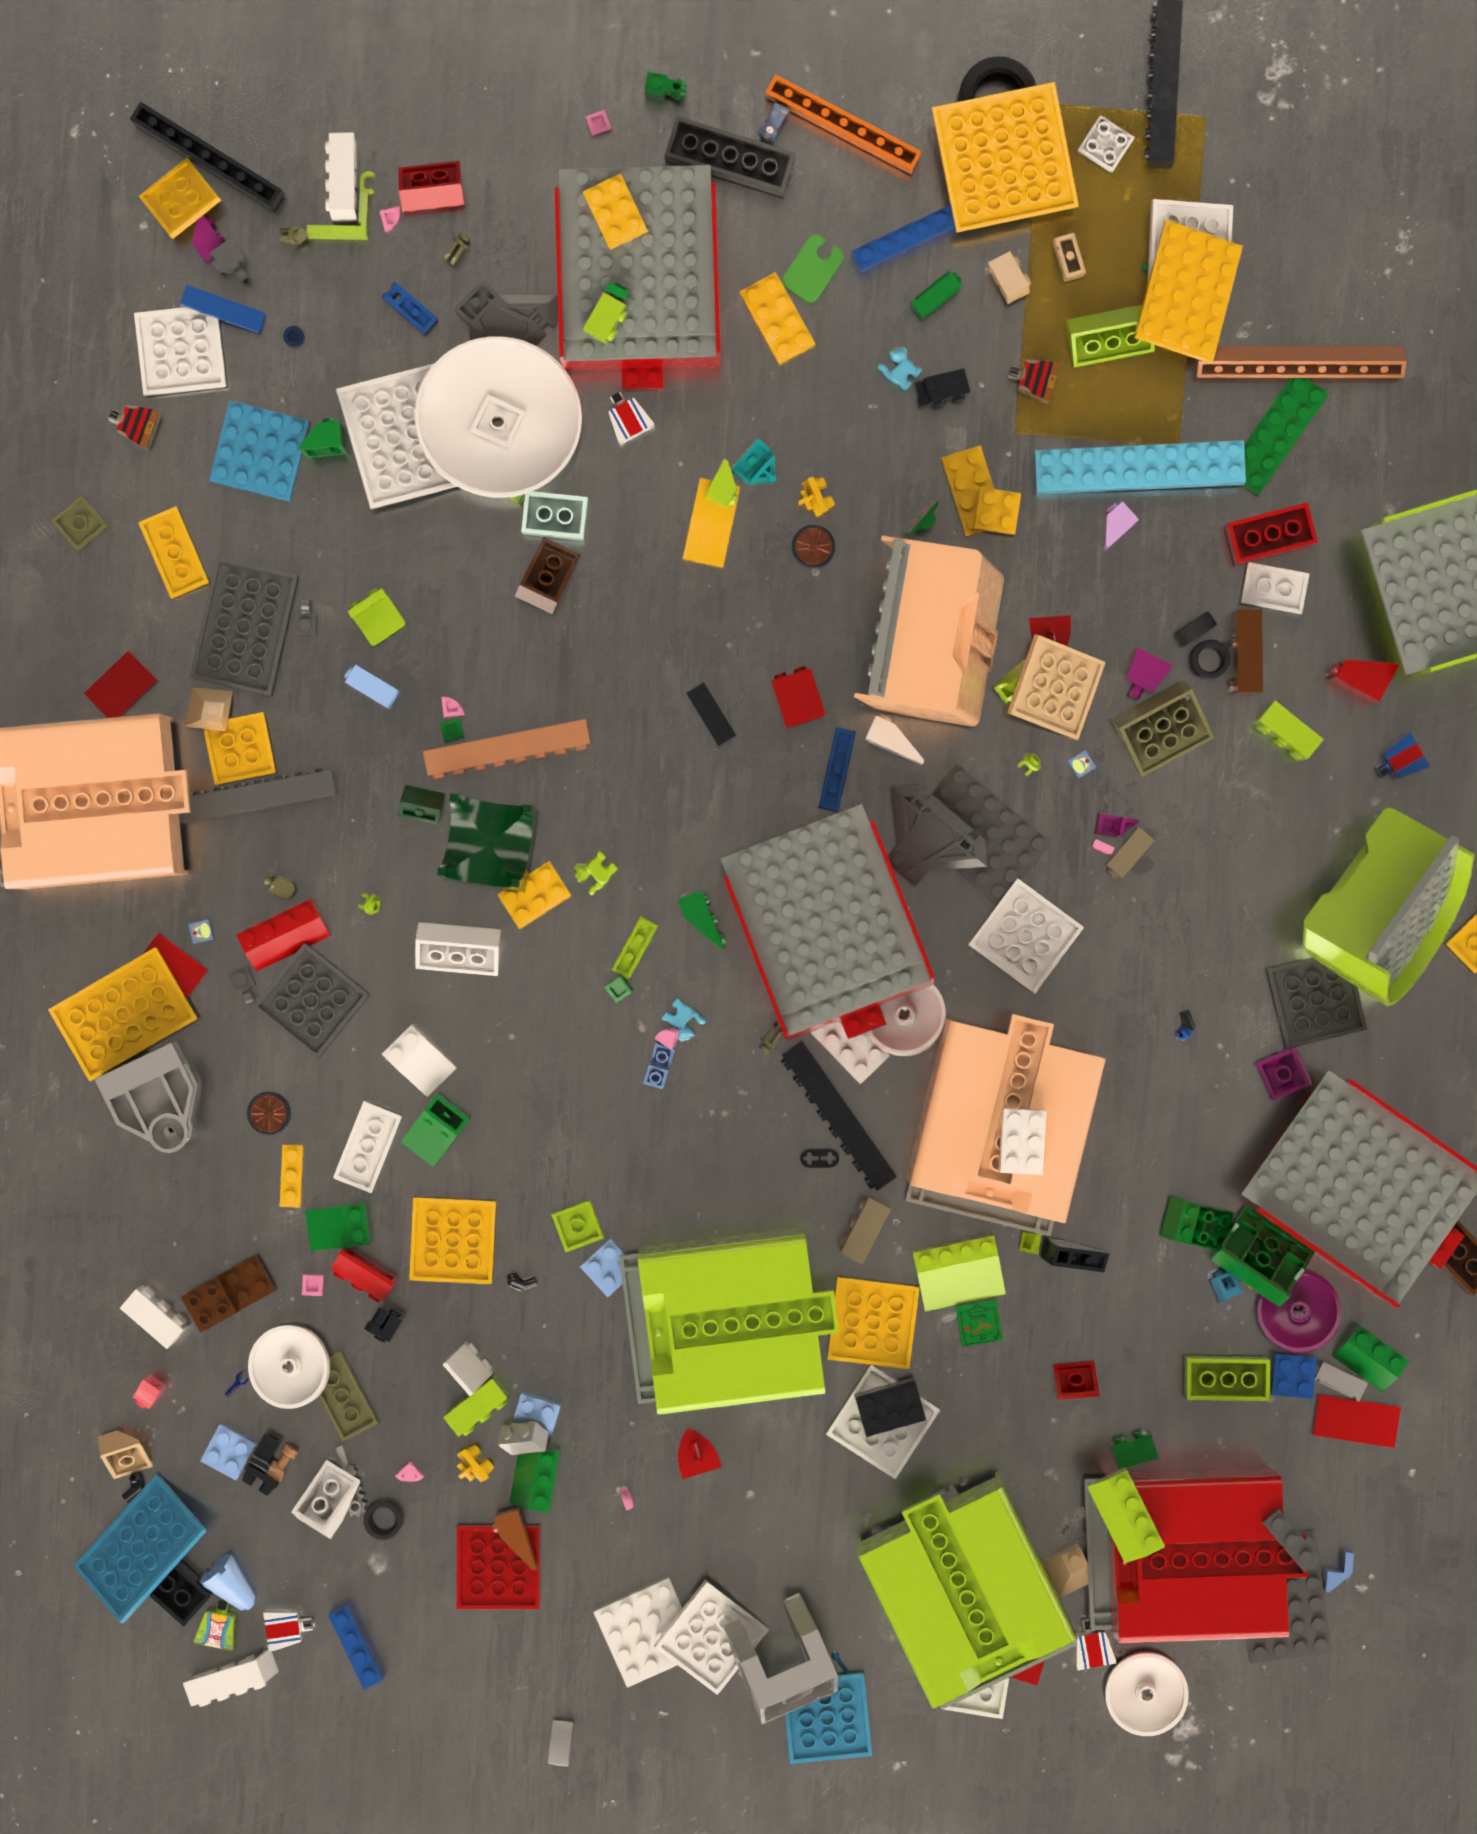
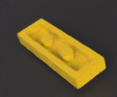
M282 1145L280 1207H301L304 1145Z

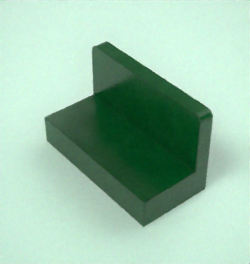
M405 785L400 799L398 816L439 825L445 794Z

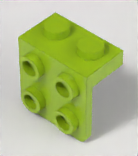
M377 588L373 589L367 594L368 598L362 602L360 599L349 606L351 609L347 611L372 646L378 645L406 624L382 588L380 590Z

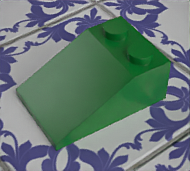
M367 1202L305 1210L310 1251L356 1247L372 1243Z

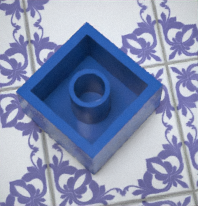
M1272 1351L1270 1394L1313 1399L1317 1357L1309 1354Z

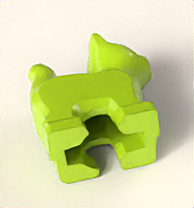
M600 851L586 864H577L574 867L575 877L578 879V882L586 880L590 874L597 881L589 888V894L591 895L596 890L601 889L610 880L611 875L618 870L612 862H609L608 867L602 865L606 857Z

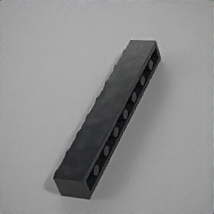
M1158 0L1156 6H1152L1151 18L1155 19V25L1151 26L1150 39H1154L1153 46H1150L1149 59H1153L1152 67L1149 66L1148 79L1152 80L1151 87H1148L1147 99L1150 100V107L1146 109V120H1149V127L1145 129V140H1148V148L1144 149V160H1147V167L1172 169L1174 164L1182 0Z
M141 101L130 117L131 122L135 126L270 210L275 211L285 195L282 189Z
M800 1041L782 1054L784 1059L781 1062L787 1071L792 1069L796 1076L793 1079L799 1088L804 1086L807 1091L805 1096L811 1105L816 1103L819 1108L816 1112L824 1122L827 1119L830 1123L829 1131L834 1138L839 1136L843 1142L840 1145L846 1155L851 1154L855 1160L852 1163L858 1172L863 1171L867 1176L864 1181L869 1188H875L878 1191L897 1178L803 1041Z

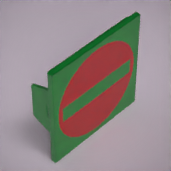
M929 501L903 530V533L914 534L917 529L928 531L937 520L933 511L939 506L937 505L939 502Z

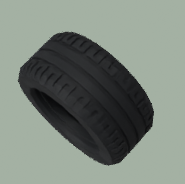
M1006 56L988 57L974 64L968 70L959 89L958 102L975 99V92L978 86L987 79L995 77L1008 80L1014 84L1017 90L1037 86V84H1035L1036 81L1031 72L1019 61L1010 59V57L1006 58Z

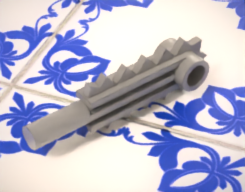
M343 1445L335 1447L340 1468L355 1476L358 1471L354 1470L355 1466L348 1465ZM358 1486L347 1510L350 1513V1517L353 1515L359 1517L361 1513L366 1512L364 1507L367 1503L361 1501L364 1495L359 1493L362 1488L361 1486Z

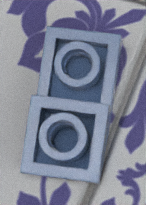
M656 1041L643 1084L659 1089L664 1088L676 1047L669 1049Z

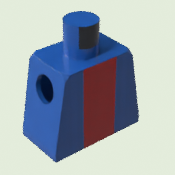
M1410 732L1403 735L1381 754L1385 762L1377 766L1376 770L1382 778L1392 773L1394 778L1398 779L1426 769L1430 765Z

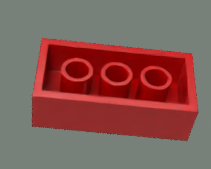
M1308 502L1229 522L1224 525L1234 565L1318 543Z

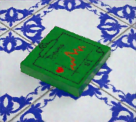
M996 1299L955 1306L962 1347L1003 1341Z

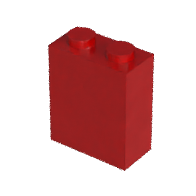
M806 666L794 669L793 674L786 675V672L774 676L775 680H771L786 729L826 716L811 668L806 669Z

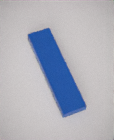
M187 284L179 304L180 306L255 333L260 332L265 316L264 312Z
M838 727L835 729L818 808L839 812L856 731Z

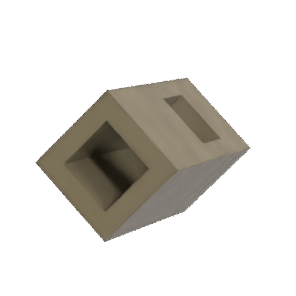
M1137 827L1106 863L1105 866L1108 867L1107 872L1115 879L1117 877L1124 878L1155 840L1140 827Z

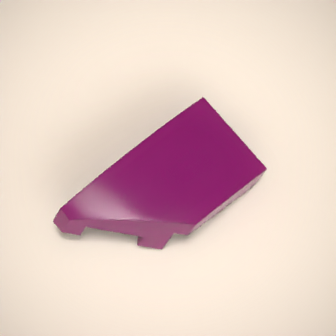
M1098 813L1094 834L1111 837L1122 836L1132 826L1137 825L1139 820Z

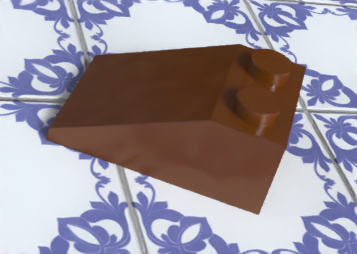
M543 537L518 587L515 597L553 614L581 554Z

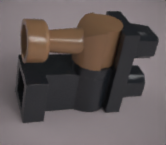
M268 1431L263 1435L244 1469L246 1471L242 1478V1481L250 1486L256 1478L264 1481L259 1491L266 1496L274 1488L278 1487L285 1476V1468L290 1458H295L299 1452L294 1447L285 1443L281 1449L283 1454L277 1462L272 1460L282 1440Z

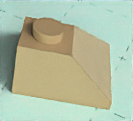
M192 687L185 727L226 731L233 692Z
M118 1430L98 1436L100 1457L113 1479L153 1467V1463L140 1440Z
M1078 1543L1042 1560L1060 1598L1088 1584V1562Z

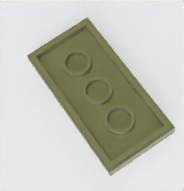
M339 1350L329 1355V1379L318 1397L341 1441L344 1442L380 1422L342 1350Z

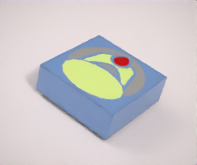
M1086 750L1068 760L1069 765L1078 778L1096 768Z
M210 919L189 924L193 944L214 940Z

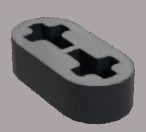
M830 1148L805 1149L800 1155V1161L807 1168H831L838 1164L839 1154ZM810 1152L812 1156H818L819 1160H812L811 1164H807V1160H803V1157H806L807 1153ZM828 1152H832V1155L836 1156V1160H832V1164H828L827 1160H821V1156H828Z

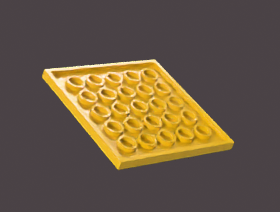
M1055 82L931 108L956 233L1079 207Z

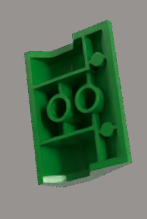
M1246 1205L1219 1244L1211 1260L1280 1307L1290 1298L1292 1288L1305 1271L1315 1252Z

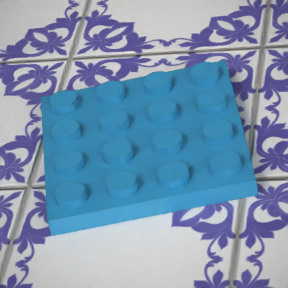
M229 400L209 481L290 502L302 457L299 445L307 437L310 421Z
M864 1672L837 1674L838 1692L785 1714L790 1764L872 1756Z

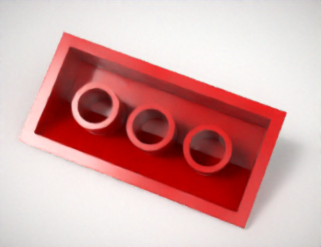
M309 899L236 934L245 955L257 972L297 953L304 943L311 946L330 937L331 934L314 899Z

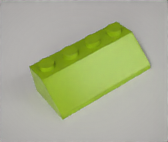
M1142 305L1067 319V337L1073 366L1079 367L1155 352L1154 344L1134 338Z
M1125 1467L1087 1486L1124 1563L1146 1557L1165 1547Z

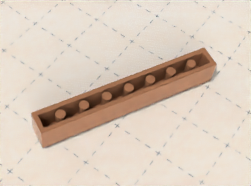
M583 719L423 751L427 775L433 776V779L446 777L445 773L449 772L459 775L466 773L465 769L473 768L474 771L484 770L486 765L489 764L499 767L506 765V761L514 760V763L527 761L526 757L534 756L535 759L547 757L546 753L555 752V755L565 754L567 749L575 748V751L588 749L587 745L591 744L587 720Z

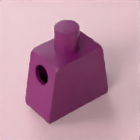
M1137 647L1125 679L1133 684L1128 695L1139 700L1144 690L1148 693H1153L1173 665Z

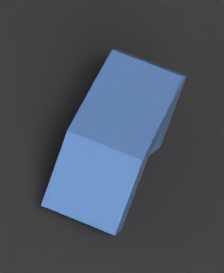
M1342 1549L1341 1569L1324 1568L1323 1589L1325 1592H1331L1353 1573L1354 1552L1351 1549Z

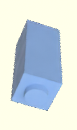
M357 665L354 668L350 667L345 674V683L390 709L400 692Z

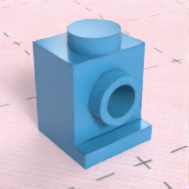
M1225 1269L1214 1273L1215 1278L1210 1280L1218 1297V1303L1244 1293L1238 1279L1231 1273H1226Z

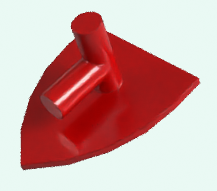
M1070 615L1029 618L1032 640L1036 634L1062 645H1068L1071 635Z
M687 1428L678 1448V1464L682 1480L721 1468L719 1456L709 1440L699 1432Z

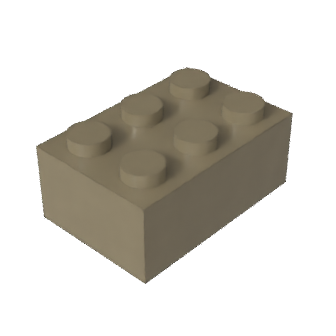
M867 1195L866 1199L861 1198L857 1206V1210H859L857 1216L851 1217L847 1225L849 1231L847 1235H842L838 1243L841 1254L862 1265L891 1211L889 1205Z

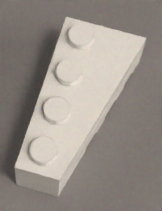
M354 132L329 133V141L325 142L326 154H329V160L325 161L326 173H329V179L325 181L326 192H329V198L325 200L326 211H330L333 225L359 226L355 209H358L357 192L355 190L357 188V174L354 169H357Z
M268 1649L263 1651L257 1658L254 1655L246 1657L237 1662L238 1665H235V1662H231L220 1667V1671H217V1668L190 1677L183 1682L190 1705L199 1704L202 1707L210 1704L213 1699L222 1701L229 1698V1694L235 1693L237 1696L246 1693L249 1688L254 1687V1690L266 1686V1682L279 1672L272 1652H269Z

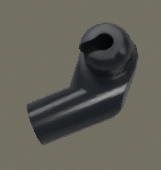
M514 1272L507 1275L509 1287L518 1291L538 1286L535 1276L523 1280L518 1278Z
M134 1472L129 1476L130 1489L122 1494L123 1499L127 1503L134 1499L143 1489V1477L140 1473Z

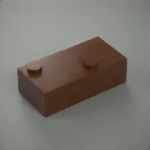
M1237 609L1231 613L1232 678H1229V690L1232 691V695H1258L1263 693L1262 609Z
M1457 1221L1453 1228L1465 1236L1443 1268L1470 1296H1474L1477 1293V1239Z

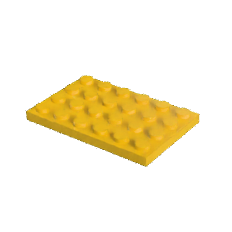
M1166 219L1163 223L1134 338L1211 364L1216 353L1243 246Z
M157 947L48 1009L89 1081L96 1079L198 1019Z

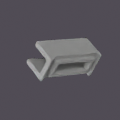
M1321 1359L1316 1364L1315 1381L1350 1398L1354 1397L1358 1402L1360 1401L1368 1385L1367 1382Z

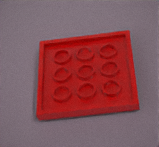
M457 1525V1609H540V1525H525L538 1564L536 1570H532L500 1538L499 1533L494 1532L492 1525Z

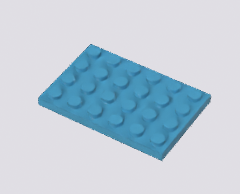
M156 1474L73 1567L115 1618L124 1624L207 1530L163 1478Z

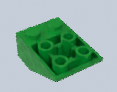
M700 890L678 899L685 919L720 949H723V944L726 943L722 931L718 932L715 925L718 924L715 913L709 912L707 905L711 903L707 893L702 894Z
M437 1093L401 1143L434 1167L471 1117Z
M1171 1196L1161 1237L1217 1250L1219 1244L1230 1230L1234 1212Z

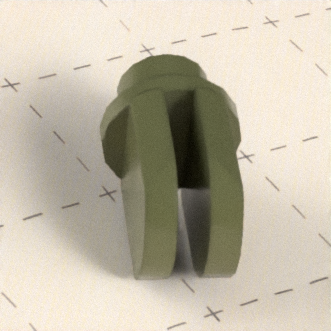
M300 226L280 228V233L285 234L279 236L280 242L298 245L307 237L306 231Z
M462 233L458 234V239L452 238L454 242L443 258L447 261L456 245L459 244L461 247L450 262L452 265L455 264L464 248H469L465 243H468L470 239Z
M277 874L274 879L271 878L272 875H267L263 885L266 887L267 885L270 886L268 889L270 893L281 899H288L294 894V884L290 880Z
M775 1021L765 1037L760 1039L764 1044L760 1045L759 1048L768 1054L771 1052V1047L776 1050L777 1046L775 1045L783 1033L780 1027L771 1043L769 1042L778 1026V1023Z

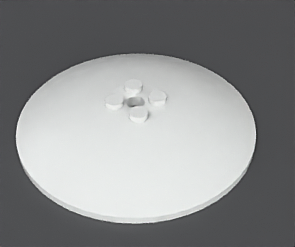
M478 338L451 349L436 361L422 381L416 399L415 425L417 436L430 463L444 478L454 485L482 496L513 497L532 492L554 479L570 461L581 432L582 412L580 399L574 383L566 370L563 369L557 360L541 348L515 338ZM500 418L504 424L501 427H495L492 424V420Z

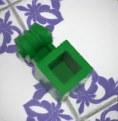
M648 72L644 91L645 98L665 101L666 95H671L674 100L685 99L688 83L680 78L673 80L668 79V75Z

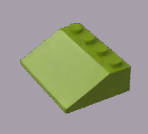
M993 1233L912 1251L925 1312L1006 1294Z

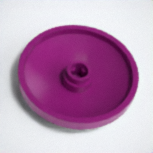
M1305 1270L1290 1292V1298L1280 1307L1260 1295L1257 1310L1261 1329L1274 1345L1285 1351L1308 1353L1320 1349L1334 1337L1339 1328L1341 1304L1338 1294L1325 1278L1314 1272Z

